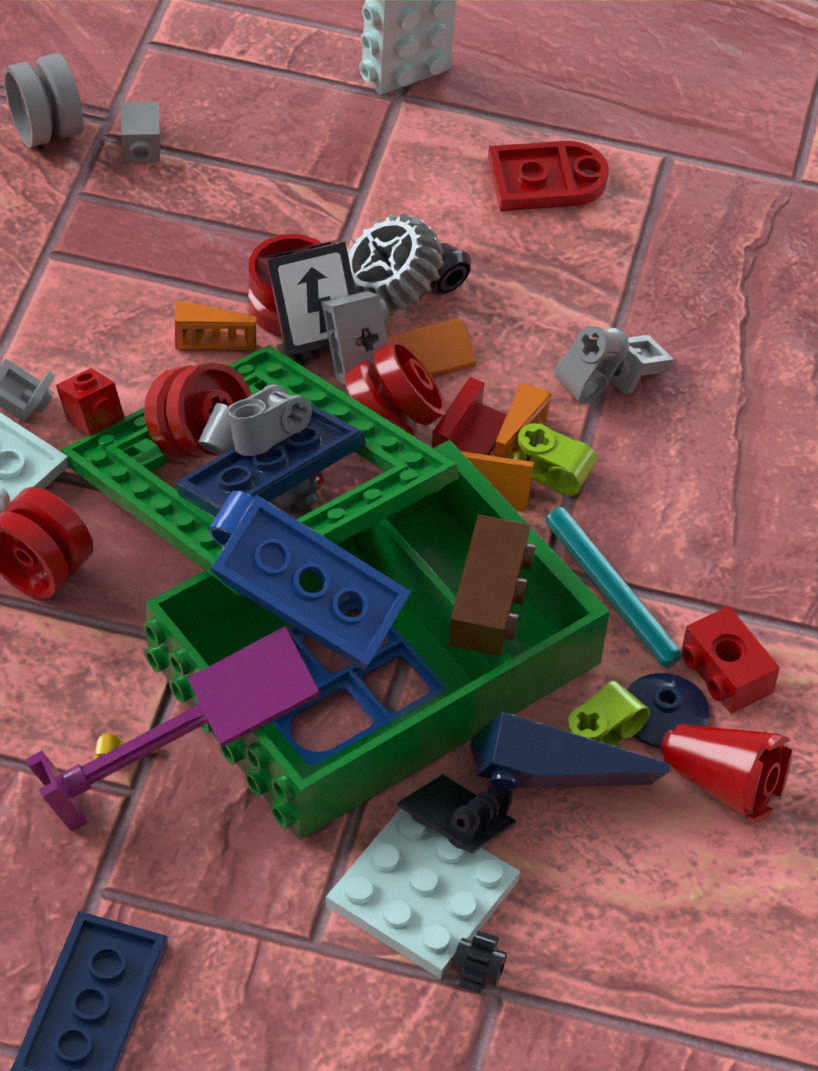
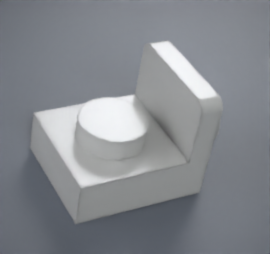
M649 335L628 337V354L609 379L624 394H630L634 391L641 376L668 372L674 361Z

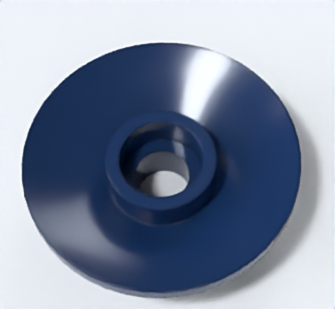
M669 673L649 674L637 679L627 688L631 694L650 710L649 718L645 725L634 735V737L647 745L661 748L662 740L667 731L674 730L679 724L707 726L709 706L706 697L695 684L681 676ZM661 701H667V702H670V703H672V704H665V703H663V702H661Z

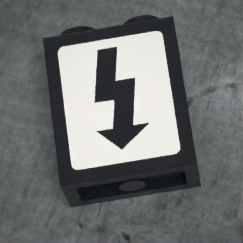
M332 240L259 257L261 274L270 277L283 339L282 344L276 345L277 351L286 356H291L293 361L316 356V349L330 347L321 302L356 294L346 242ZM362 330V336L356 339L365 337L364 330Z

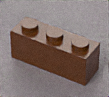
M478 514L451 616L448 646L501 657L505 640L514 641L519 614L512 613L514 604L523 605L528 579L522 578L521 575L523 569H532L536 544L528 543L530 524Z

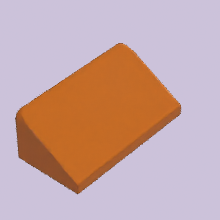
M462 318L398 333L387 338L399 340L410 348L421 360L432 377L476 365L474 352Z
M462 452L516 511L527 510L534 462Z

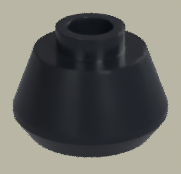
M441 243V248L444 251L441 255L444 265L438 269L440 279L431 281L430 287L432 292L430 293L448 294L464 283L471 271V258L466 251L448 243Z

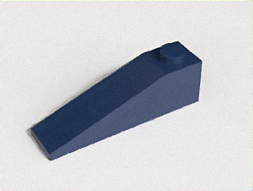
M503 711L474 735L470 744L477 775L491 779L493 785L503 789L652 785L669 773L670 763Z

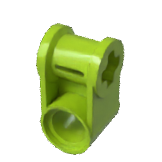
M538 423L528 424L520 430L517 439L520 448L513 457V459L524 461L531 457L530 461L534 462L532 479L566 496L578 494L597 462L594 450L587 444L573 440ZM539 436H541V437H542L541 444L539 443V444L537 445V443H538V438H539Z
M611 681L605 684L597 694L569 714L568 729L570 733L616 747L641 730L649 718L650 710L619 682Z

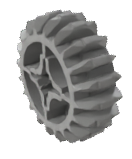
M405 213L399 217L390 214L385 222L376 219L372 228L367 229L363 227L364 234L360 238H352L354 245L351 249H347L356 293L369 291L379 295L380 299H383L386 303L388 314L393 316L398 308L407 312L411 302L416 301L420 303L419 296L423 292H432L430 283L440 279L438 269L444 265L441 257L444 251L437 239V234L423 220L418 219L416 216L409 217Z

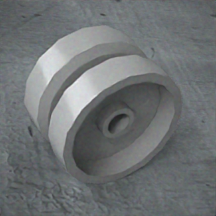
M59 52L37 58L35 68L26 61L4 67L3 83L7 104L17 133L27 148L49 143L52 131L60 139L83 132V110L76 82L65 58Z

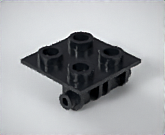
M444 774L405 797L397 804L399 808L409 813L417 823L431 827L448 838L453 846L466 850L471 854L514 826L517 820L507 815L513 796L510 789H503L493 785L487 792L477 796Z

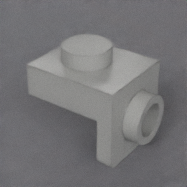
M5 359L0 365V407L24 422L34 410L42 413L54 395L49 386L56 375L48 371L40 381L8 359Z

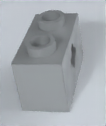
M369 291L321 302L336 380L344 385L345 373L363 360L375 364L374 353L391 341V339H387L385 323L389 322L386 303L383 299H380L379 295ZM362 330L367 332V336L361 339L362 345L356 343V338L361 337Z

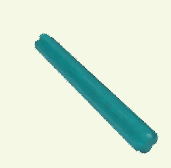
M562 507L554 508L546 516V524L660 665H663L665 668L673 667L682 658L681 650L571 515Z

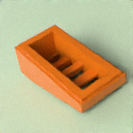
M175 301V349L256 350L257 317L192 302ZM236 329L244 330V335L236 333Z
M525 383L519 385L496 439L494 456L512 459L515 452L520 448L517 440L520 430L528 424H543L549 415L552 394L550 391Z

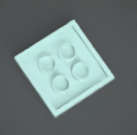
M400 808L326 896L325 906L441 979L452 965L460 939L462 937L469 940L473 939L474 934L476 935L477 931H480L519 882L520 871L483 848L471 854L466 850L453 846L448 838L429 826L417 823L409 813Z

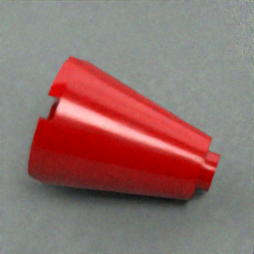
M679 724L674 730L667 731L661 744V754L664 755V762L670 763V769L746 819L756 823L763 822L774 810V808L766 805L772 794L781 797L790 772L792 749L784 746L785 743L790 741L789 738L777 733Z

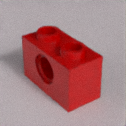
M730 606L686 626L681 648L683 660L690 669L698 672L706 682L711 696L716 701H721L730 714L774 693L780 670L779 665Z

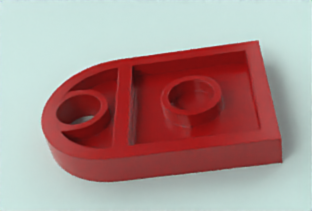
M554 141L489 146L488 160L500 211L585 205L598 199L606 189L609 173L608 163L598 150L587 144L576 141ZM590 169L595 171L596 174H585L581 170Z

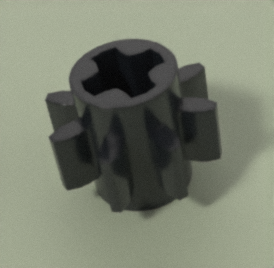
M478 930L477 934H474L473 940L463 937L460 939L451 965V972L460 974L459 987L480 994L486 984L495 987L498 985L507 959V952L497 948L499 937Z

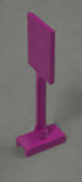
M286 626L188 677L199 701L196 706L83 766L77 764L60 773L43 751L25 759L29 768L44 785V787L39 789L43 799L70 831H73L87 823L77 796L92 789L91 785L207 723L211 725L223 748L321 696Z

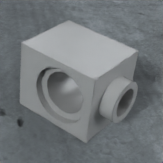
M120 102L122 163L160 162L159 102Z

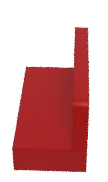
M471 376L433 430L431 448H435L450 440L462 452L490 455L495 447L496 439L507 414L483 404L485 382Z

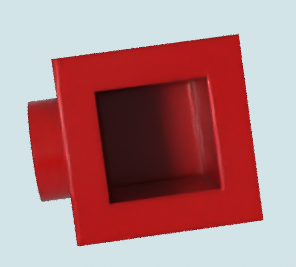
M92 368L56 385L66 420L89 436L125 419L115 382Z

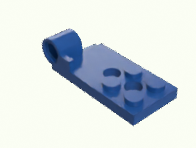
M232 491L208 528L211 538L223 547L222 552L210 571L217 575L224 584L362 670L371 662L411 593L408 589L258 495L254 498L241 491ZM303 572L315 574L320 579L321 590L317 593L305 591L300 586L299 575ZM342 596H349L355 599L360 607L359 616L347 617L343 615L338 608V599Z

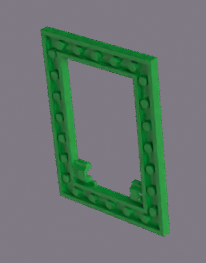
M270 345L228 365L243 377L250 388L251 395L259 392L267 385L276 384L283 387L287 394L306 397L312 405L364 432L366 445L354 452L383 470L384 473L296 519L334 544H338L357 533L368 530L373 524L394 513L405 510L412 503L429 494L440 491L444 486L459 479L455 462ZM145 407L126 416L123 420L60 449L63 454L68 456V467L236 595L242 596V594L224 584L217 575L210 571L223 550V547L216 543L208 533V528L215 518L180 497L174 488L152 473L164 466L166 460L164 454L161 453L159 447L148 433L144 417Z

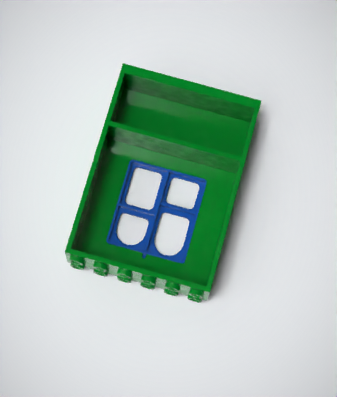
M450 440L433 449L457 464L459 479L444 486L440 491L429 494L412 503L405 510L394 513L373 524L368 530L357 533L336 544L411 591L385 636L387 643L378 648L371 662L364 670L352 663L337 672H328L304 645L303 639L308 635L244 595L239 597L206 571L193 576L146 602V622L143 625L147 635L146 659L155 672L161 671L169 680L170 688L176 699L181 703L186 701L191 708L196 706L199 701L188 677L286 626L321 696L223 748L220 743L219 746L225 759L231 765L237 764L243 771L250 790L258 797L262 795L269 803L276 822L283 829L288 827L298 840L310 835L470 741L474 735L502 711L514 715L601 664L610 611L531 526L528 543L536 544L532 569H523L521 575L522 578L528 579L523 605L514 604L512 613L519 614L514 641L505 640L501 657L448 646L451 616L478 514L528 524ZM303 572L299 575L300 586L305 591L317 593L321 590L320 579L315 574ZM342 596L338 599V608L343 615H347L355 610L360 611L359 604L352 597ZM401 658L407 661L428 685L430 692L399 711L391 712L381 704L362 680L366 675L392 660ZM338 691L348 692L373 722L372 726L326 751L304 749L294 741L290 734V726L297 715ZM209 723L200 727L206 734L211 732L217 739Z

